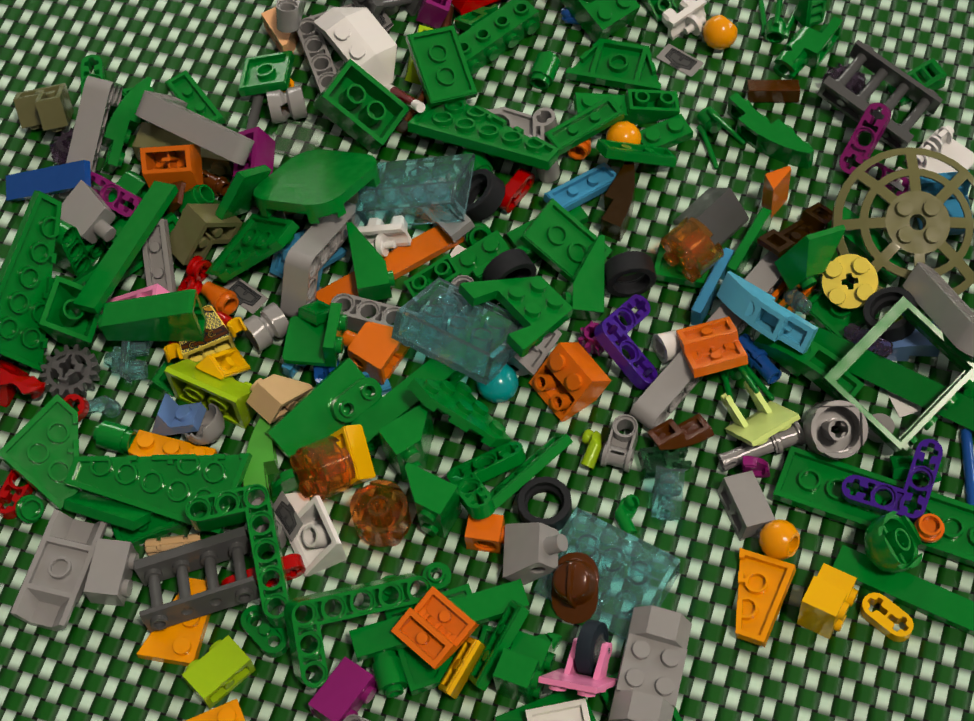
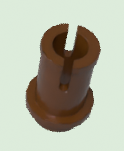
M202 170L203 175H205L203 177L204 184L213 190L214 195L224 196L230 186L227 178L224 176L218 177L207 170Z

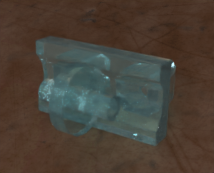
M122 341L121 347L114 346L113 352L105 354L104 363L111 367L112 373H119L120 377L125 379V387H134V380L148 378L146 360L136 361V356H149L150 344L148 341Z
M656 466L651 517L667 521L680 520L686 469H670Z

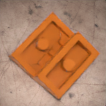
M729 316L676 330L681 349L694 378L749 364L748 355L739 341L738 330Z
M432 586L414 609L409 608L391 632L436 670L458 650L479 624Z

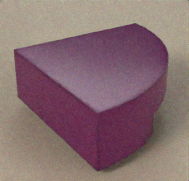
M742 456L741 473L753 471L756 478L770 477V466L767 461L759 457Z

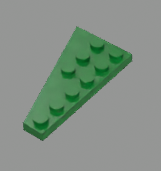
M466 99L428 107V104H426L425 111L422 113L418 112L408 122V132L416 133L422 137L441 140L443 143L462 146L468 150L487 153L490 156L505 158L515 163L530 165L540 170L548 171L559 158V148L538 137L524 135V130L516 126L513 129L507 126L505 119L480 106L466 104Z

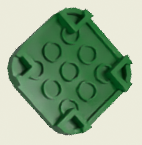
M325 149L306 151L289 159L254 188L253 195L256 205L264 217L269 218L279 210L307 214L310 224H319V219L324 216L333 214L340 218L346 214L344 203L364 186L377 187L380 183L379 169L376 159L368 154Z

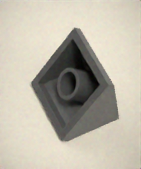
M730 187L709 188L674 220V224L715 253L749 221V217Z

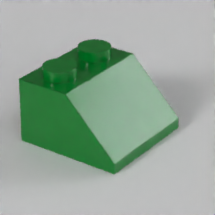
M56 275L38 326L57 342L70 347L78 344L82 351L92 342L98 325L99 314L77 309L73 302L84 286Z
M421 403L378 430L384 456L402 481L407 478L405 470L407 462L421 469L427 465L434 427L430 409Z
M407 462L405 470L420 527L426 534L432 537L438 535L445 539L462 513L458 486Z

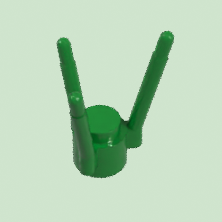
M758 0L762 26L761 36H764L770 43H780L784 39H788L789 31L795 21L794 14L797 5L787 24H785L784 19L780 17L783 0H777L775 16L771 17L767 22L763 0Z
M708 106L698 113L697 121L700 124L696 129L702 136L713 168L718 169L719 166L707 132L713 134L723 127L742 145L746 142L722 119L712 106Z
M748 364L719 372L723 380L725 393L727 396L730 395L732 399L733 395L729 378L735 381L744 378L754 393H759L760 389L770 401L775 399Z

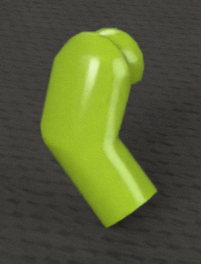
M587 429L584 431L581 439L584 444H588L581 465L594 469L602 450V439L598 431L593 432Z

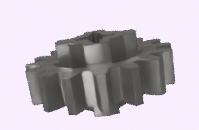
M75 344L73 349H69L68 345H64V351L62 352L54 349L55 356H46L48 364L40 366L43 371L39 375L42 382H46L45 390L50 392L52 397L58 394L61 398H64L69 394L78 395L80 393L86 397L87 393L85 390L88 388L94 390L93 381H100L97 372L101 371L95 354H91L87 347L81 351L78 344ZM81 361H83L84 363H86V364H87V367H84V365L81 363ZM54 378H56L57 381L60 383L57 384L56 382H54Z

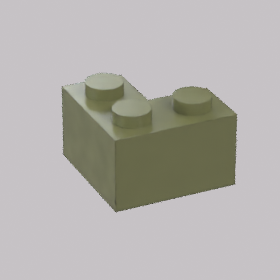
M66 83L16 93L13 99L21 127H30L31 130L43 128V131L50 129L52 132L62 131L69 125L74 112Z
M187 204L182 210L176 226L170 233L172 254L182 265H188L190 260L197 255L205 260L212 245L228 244L236 235L243 222L237 216L224 220L218 218L215 212L219 204Z

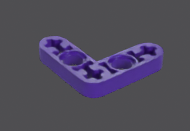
M635 294L598 324L594 329V334L600 345L637 388L645 390L658 377V373L652 363L627 334L649 315L651 310L647 299ZM637 307L638 311L634 314L631 309ZM618 315L626 320L627 326L621 323ZM622 349H625L629 353L630 359H627L623 355Z
M925 439L918 444L904 489L860 475H850L842 483V497L851 504L883 514L897 511L896 515L899 517L905 515L911 522H915L926 511L943 456L942 446L934 439ZM928 447L933 448V454L937 456L930 458L928 467L922 466L925 453L921 452V450L926 451ZM917 473H923L928 477L929 484L926 487H917L914 485L912 477ZM854 483L859 484V489L865 492L868 491V486L872 487L870 500H865L866 494L862 492H857L855 496L851 495L850 489L846 487H852ZM880 491L888 492L892 498L891 503L885 506L878 504L875 501L876 493ZM913 493L919 495L916 507L920 511L915 510L913 514L908 513V507L904 506V504L909 505Z

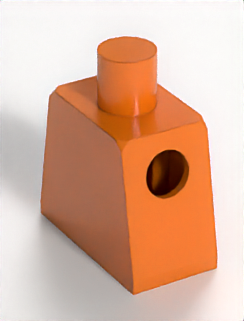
M366 322L358 333L346 330L342 335L344 346L348 347L349 358L361 372H367L371 378H374L382 385H384L386 379L390 378L410 349L408 331L374 322Z

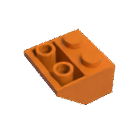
M186 144L140 148L142 175L149 188L154 181L169 184L183 181L186 182L185 193L195 185L204 184L200 146Z
M559 342L529 381V384L559 420L563 422L595 402L612 380L579 342Z

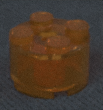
M685 217L660 241L666 251L663 254L665 260L673 267L679 265L683 269L684 276L690 282H694L703 276L724 256V252L719 242L714 245L711 241L712 232L693 217L690 219Z
M325 437L297 449L296 453L291 455L290 463L297 473L300 481L299 490L304 498H313L315 495H320L323 501L353 487L354 484H350L351 479L355 478L352 458L346 447L340 448L335 443L340 441L336 437Z
M388 480L371 481L369 485L356 490L350 502V512L355 530L361 540L372 546H396L407 534L411 525L408 500L401 488L394 482Z

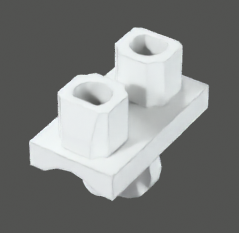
M681 0L679 3L681 11L679 13L672 8L663 12L662 22L668 28V37L672 41L683 33L686 35L692 33L695 36L703 33L702 24L706 22L704 6L707 4V1Z
M402 215L393 216L390 224H384L383 220L378 217L369 218L366 226L358 228L382 257L388 256L389 249L399 246H411L412 238L407 231L408 223Z

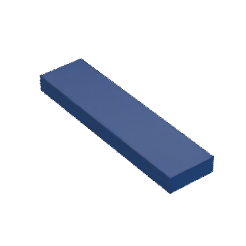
M81 160L6 175V201L15 202L31 199L34 190L41 191L47 195L72 191L80 180L91 187L90 161Z

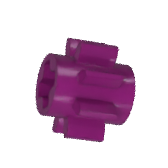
M590 321V324L585 328H580L581 337L578 338V342L585 348L588 354L600 356L605 349L597 341L594 334V329L599 323Z

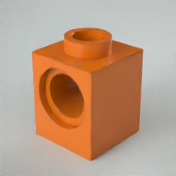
M492 514L487 518L478 520L473 519L469 515L464 536L466 549L501 554L505 535L504 515Z

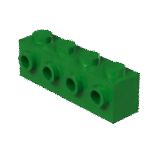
M527 0L509 1L458 36L471 75L477 73L480 68L490 61L496 60L499 55L509 48L515 47L518 42L528 35L534 34L540 28L539 11Z

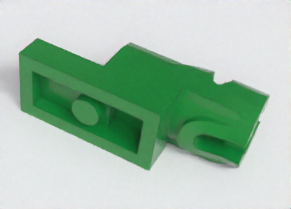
M834 16L828 25L824 24L820 32L806 26L798 30L775 59L774 72L785 79H793L805 66L816 70L840 38L843 20Z

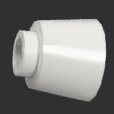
M676 330L653 335V347L662 363L673 360L682 350Z

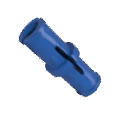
M749 334L739 336V341L748 355V365L752 369H756L766 380L767 384H773L778 381L782 372L771 362L767 352L755 346Z

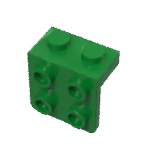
M331 302L328 321L319 325H314L298 316L290 318L282 354L284 363L337 367L339 353H343V331H346L348 326V315L343 314L342 303Z

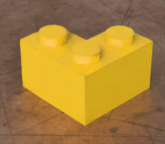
M823 563L817 577H813L801 601L797 624L828 639L831 638L834 630L840 632L846 620L849 606H853L859 590L854 589L857 578Z

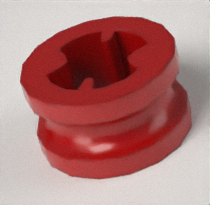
M197 255L188 263L186 275L193 276L195 281L202 282L208 277L205 272L212 264Z
M189 275L180 283L177 291L196 289L199 295L203 285L200 281H195L194 277Z

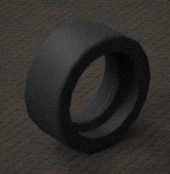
M488 169L475 170L459 185L455 196V204L473 221H482L490 217L501 205L505 196L504 182ZM486 187L483 195L474 203L476 196Z
M519 248L510 249L492 259L483 271L482 279L487 281L536 276L537 269L524 250Z
M627 251L615 255L605 263V285L608 292L614 296L632 297L635 294L640 295L650 290L656 282L657 276L653 260L645 252ZM637 272L636 274H633V275L623 276V275L628 274V273Z
M887 287L873 293L867 299L863 308L864 320L868 330L877 323L875 317L880 310L887 306L895 305L903 296L918 309L915 298L909 291L900 287ZM903 317L901 320L892 323L878 339L887 342L903 340L911 335L916 328Z
M547 476L536 477L528 481L519 491L517 505L519 519L522 523L539 522L559 531L569 522L572 514L571 494L566 485L558 479ZM544 492L555 494L560 498L562 504L561 510L557 515L541 519L530 514L528 502L531 497Z

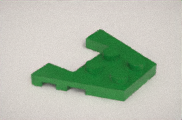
M541 276L464 282L459 286L458 292L472 307L497 299L524 327L509 333L506 341L521 358L528 354L529 349L533 345H539L546 334L549 332L553 333L572 317L573 307Z

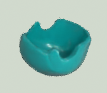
M500 361L488 363L484 366L476 380V387L481 397L493 403L508 401L515 395L519 386L518 377L514 369L507 363Z

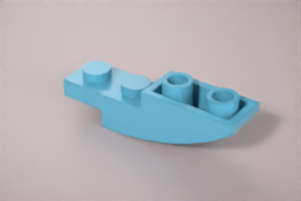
M727 272L717 293L718 298L739 318L772 341L780 340L798 352L806 353L819 328L774 302L776 298L735 273Z

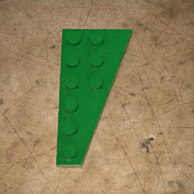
M34 190L0 271V355L43 372L40 366L45 364L43 363L44 348H47L48 338H45L46 332L38 326L54 281L52 269L53 263H56L57 253H54L56 236L59 235L62 202L41 191Z
M240 453L239 455L75 456L64 483L192 526L185 513L187 502L198 496L241 487L252 455L250 453ZM234 504L226 505L223 511H232ZM198 511L194 517L201 518L207 511ZM225 527L208 530V532L214 534L224 533Z

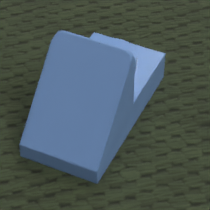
M165 393L152 433L167 436L197 432L207 409L201 402L178 405Z

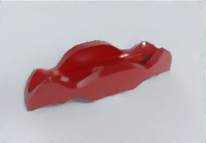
M0 359V385L13 384L18 387L22 394H31L33 399L40 398L44 392L46 382H40L35 376H29L27 372L12 363Z

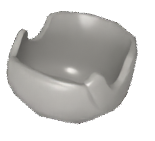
M213 403L208 405L209 410L205 412L199 431L184 433L185 438L190 443L208 445L220 438L225 429V420L218 406Z

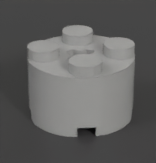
M834 400L819 403L807 412L804 419L803 433L805 442L809 450L815 454L827 458L850 457L867 440L868 423L866 417L855 405L848 401ZM831 427H839V432H831Z

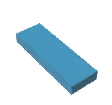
M604 162L544 193L543 200L547 203L553 198L564 209L570 211L606 192L616 178L617 173Z
M726 247L725 249L723 248L691 308L690 322L692 325L703 323L726 276V266L732 258L734 250Z

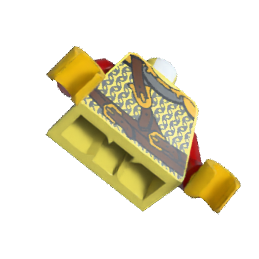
M211 305L204 306L203 310L207 317L204 340L169 341V344L163 349L167 362L169 363L173 358L179 357L181 360L184 357V359H190L197 363L202 361L207 355L235 347L232 337H237L236 333L240 331H247L242 318H232L222 311L215 312Z

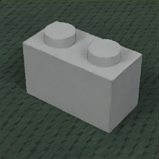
M97 539L83 591L90 603L124 607L126 597L131 595L133 587L131 580L134 570L133 561L139 559V553L136 552L131 542Z

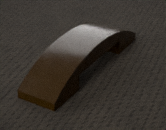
M818 202L804 210L799 221L780 232L772 229L757 239V243L776 256L781 257L806 235L826 230L828 223L832 220V210Z

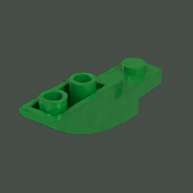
M147 76L136 84L122 99L108 120L101 144L108 147L102 171L112 174L117 167L121 168L125 153L121 152L123 144L127 145L131 131H135L139 124L145 122L144 119L136 116L135 113L144 91L153 92L154 88L150 87L151 77Z
M627 89L625 95L575 92L573 98L575 115L606 97L611 96L624 112L625 118L621 121H628L634 125L664 120L680 113L677 91Z
M737 92L729 97L727 113L737 122V133L746 143L780 162L805 169L812 167L814 156L812 146L797 136L791 126L785 125L780 119L770 123L765 115L756 111L750 101L743 99Z
M495 230L454 257H451L448 253L405 280L404 284L417 304L446 296L450 284L455 277L467 275L473 279V269L491 261L502 252L510 249L498 230Z
M760 334L753 344L765 350L768 356L798 378L800 374L804 375L832 398L839 400L820 382L841 360L838 356L812 341L808 351L804 354L780 340L774 342L763 334ZM848 371L837 380L853 397L865 385Z

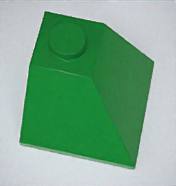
M844 225L806 235L774 262L790 291L800 287L802 290H806L817 283L816 278L825 272L846 230Z

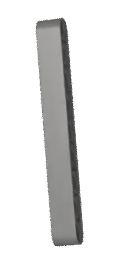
M768 251L744 279L771 295L784 281L774 263L780 257ZM724 303L706 321L709 322L729 316L738 330V336L749 325L733 313ZM682 350L631 408L630 415L650 430L662 424L703 378V376L693 377Z

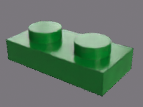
M682 114L640 131L641 145L670 148L693 138V131Z

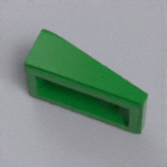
M799 0L794 14L795 19L803 27H811L822 23L827 0Z
M934 58L906 73L926 88L934 91L945 86L947 77L946 72ZM890 84L887 85V90L892 95L896 88ZM904 95L898 104L901 107L913 100Z

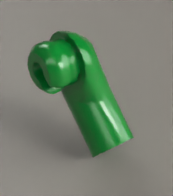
M633 494L623 498L614 513L615 520L625 539L637 534L632 519L640 505V501Z

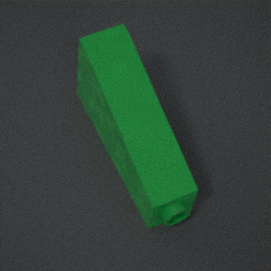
M188 289L104 303L103 314H99L98 327L99 330L103 331L107 341H203L207 317L196 289Z

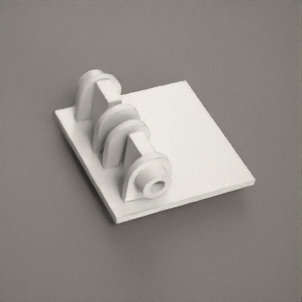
M949 125L937 129L918 147L941 153L955 160L967 170L974 165V153L953 139L954 129ZM916 155L919 169L936 173L958 172L938 159Z

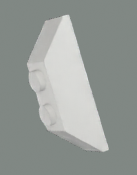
M333 7L313 22L345 63L349 59L353 60L384 87L387 84L394 83L397 44L367 7Z

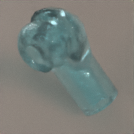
M788 286L786 287L785 302L797 312L808 313L812 308L811 301L800 292V288L790 291Z
M106 395L88 400L89 412L87 415L100 412L107 417L115 418L121 412L120 404Z

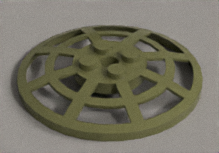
M907 147L879 153L864 161L850 174L835 199L831 228L844 225L845 231L860 230L864 246L874 259L871 264L876 272L883 267L886 271L907 279L912 270L901 268L889 261L897 252L914 257L915 267L918 262L925 264V256L938 249L949 261L934 270L941 276L955 267L965 279L961 284L952 288L958 295L974 283V271L963 260L971 245L974 218H972V212L967 200L958 189L966 179L974 188V177L966 168L941 153L928 149ZM905 155L907 169L892 172L882 177L879 181L865 172L869 167L883 159ZM916 155L938 159L954 168L958 173L949 181L936 172L919 169ZM908 177L910 191L896 196L885 186L896 179ZM920 177L934 180L943 185L944 188L936 196L921 191ZM858 180L870 189L862 202L859 218L842 220L846 197L852 185ZM952 194L960 204L964 218L949 217L944 202ZM878 195L889 205L883 217L869 218L871 204L875 196ZM910 218H919L923 223L922 230L913 229L910 225ZM950 228L965 229L963 242L958 252L946 242ZM869 229H883L889 245L881 253L875 246ZM844 235L836 248L838 256L850 254L844 240Z

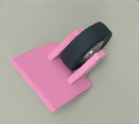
M595 620L586 621L580 630L579 636L573 639L565 669L560 668L539 676L538 683L548 684V689L553 691H567V688L577 690V695L584 697H595L597 693H604L607 689L616 686V678L606 677L609 659L612 654V643L608 642L609 635L606 624Z

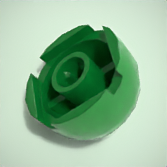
M897 511L889 512L873 520L864 536L865 554L868 559L880 570L891 573L904 572L918 566L923 554L918 555L917 546L921 545L922 542L916 527L905 515L901 517L896 515Z

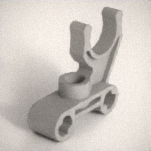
M506 107L486 109L505 119L509 127L514 129V127L518 126L524 130V135L538 137L546 142L548 141L545 139L544 133L558 126L555 112L547 107L536 110L533 116ZM558 161L548 171L536 169L538 178L544 183L554 182L560 176Z

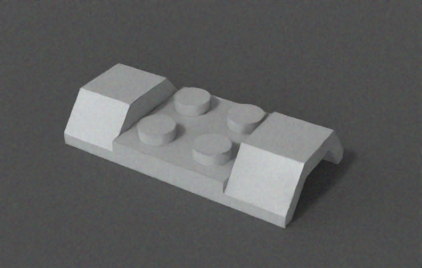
M54 509L12 607L11 615L29 625L53 631L65 629L75 604L79 603L83 593L97 539L103 538L108 523L99 521L93 524L76 520Z
M653 605L634 607L608 721H672L692 623L684 615Z

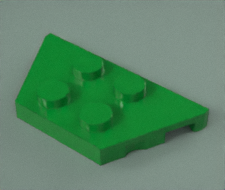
M599 38L590 50L585 51L579 57L580 61L573 68L568 67L565 72L566 79L626 90H661V83H659L656 75V67L652 62L650 48L645 45Z

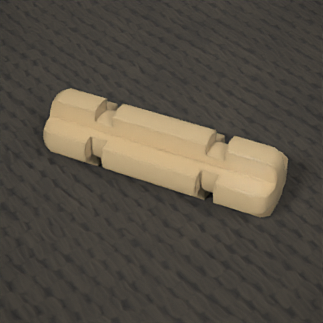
M198 533L188 534V537H184V535L161 537L158 541L157 538L145 540V552L148 556L201 540L202 538Z

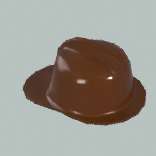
M572 552L562 556L558 560V568L552 575L551 599L553 609L557 616L571 624L583 623L590 619L595 613L598 604V567L587 554Z

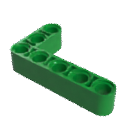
M130 170L116 183L142 199L149 190L144 177ZM116 189L109 193V202H113L117 198ZM125 201V203L123 204L131 208V210H134L135 206L128 201ZM112 210L115 213L116 217L110 225L112 226L123 215ZM60 219L59 235L56 236L54 253H57L55 264L78 277L90 269L107 248L103 244L101 237L96 243L91 244L81 239L75 226Z
M253 484L192 498L186 504L185 513L195 530L208 531L247 522L263 612L272 626L276 628L286 626L284 611L279 615L271 614L274 607H285L291 599L273 503L268 490L263 485ZM256 498H264L260 505H252ZM226 505H236L232 511H223ZM198 511H207L201 518L194 517ZM262 524L270 525L264 532L256 531ZM265 552H275L270 559H261L262 554ZM270 579H280L279 583L276 586H266V583Z
M407 573L291 599L284 608V616L296 679L310 688H318L327 680L328 669L320 625L417 604L432 587L430 581L423 576ZM417 580L419 590L416 594L412 595L410 586ZM386 587H390L392 591L391 597L387 601H383L382 592ZM358 593H362L364 597L363 603L355 608L353 604L354 597ZM333 599L335 601V608L331 613L326 614L324 606L328 600ZM304 605L307 609L306 616L301 620H296V610ZM310 635L311 645L308 649L302 650L300 647L303 637ZM315 665V676L311 679H306L305 672L307 668Z

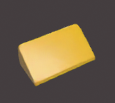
M235 347L207 355L195 366L197 369L221 380L251 369Z
M347 425L332 433L330 438L344 488H349L375 478L376 474L362 425Z
M469 637L458 651L438 689L457 699L485 645L479 640Z

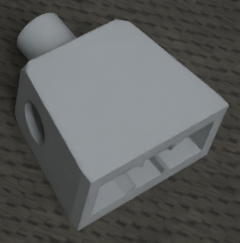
M80 180L63 201L60 219L75 226L81 239L91 244L96 243L100 237L108 242L116 235V229L110 225L116 217L115 213L92 187Z
M539 522L505 524L502 578L510 581L521 579L522 584L526 585L554 572L558 568V553L568 549L566 536L559 534L557 529Z

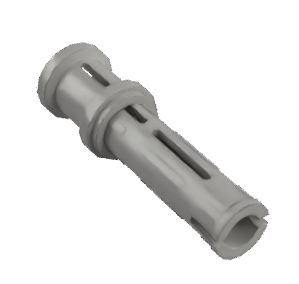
M796 421L792 423L789 429L774 434L762 445L752 447L744 444L733 450L718 454L719 462L725 472L741 465L742 456L761 457L772 452L780 454L787 447L797 443L800 445L805 444V436L800 424Z

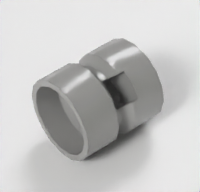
M301 85L289 87L284 93L280 89L266 92L273 125L287 122L289 117L293 120L308 118Z
M274 302L261 310L260 317L252 315L243 321L247 328L246 336L259 352L273 344V337L279 339L286 336L289 325L286 316Z

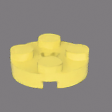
M845 254L836 257L833 261L829 262L822 276V288L826 297L834 305L845 310H855L864 307L867 299L878 290L879 281L874 266L867 258L856 254ZM847 275H852L855 279L858 278V283L853 285V289H848L847 285H842V281L847 278Z

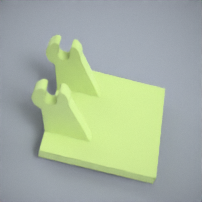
M744 381L745 389L750 394L758 412L745 419L730 395L727 396L724 393L720 396L722 403L727 408L734 422L725 428L726 433L752 447L766 443L769 437L789 429L792 423L801 419L798 413L773 401L767 403L760 391L757 394L754 393L746 381Z

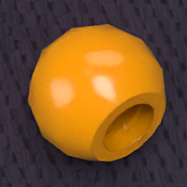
M716 15L706 21L702 35L709 47L715 50H723L734 44L738 29L723 15Z
M619 121L608 129L606 140L641 144V133L633 123Z
M773 520L765 524L759 533L760 547L768 557L785 560L792 557L799 547L800 534L795 526L787 520Z

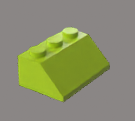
M185 359L166 367L164 372L177 399L188 404L201 402L207 410H209L208 405L213 403L220 409L224 420L246 429L256 413L246 403L252 393L250 388L253 384L239 382L232 376L222 380L195 367L201 361L196 363L190 359Z

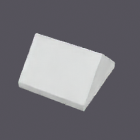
M315 495L298 513L303 526L293 542L288 537L294 553L300 554L306 568L304 576H311L347 560L342 543L320 495Z

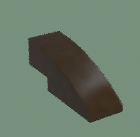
M626 161L604 195V210L606 212L601 219V231L603 235L621 242L628 228L634 207V162Z

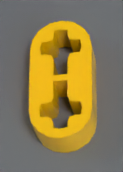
M873 592L864 597L861 604V614L866 621L894 642H904L909 639L914 623L905 611L880 593ZM876 603L881 605L879 611L871 612L869 610L870 604L873 606ZM900 622L905 624L903 630L895 631L893 629L895 624L898 625Z

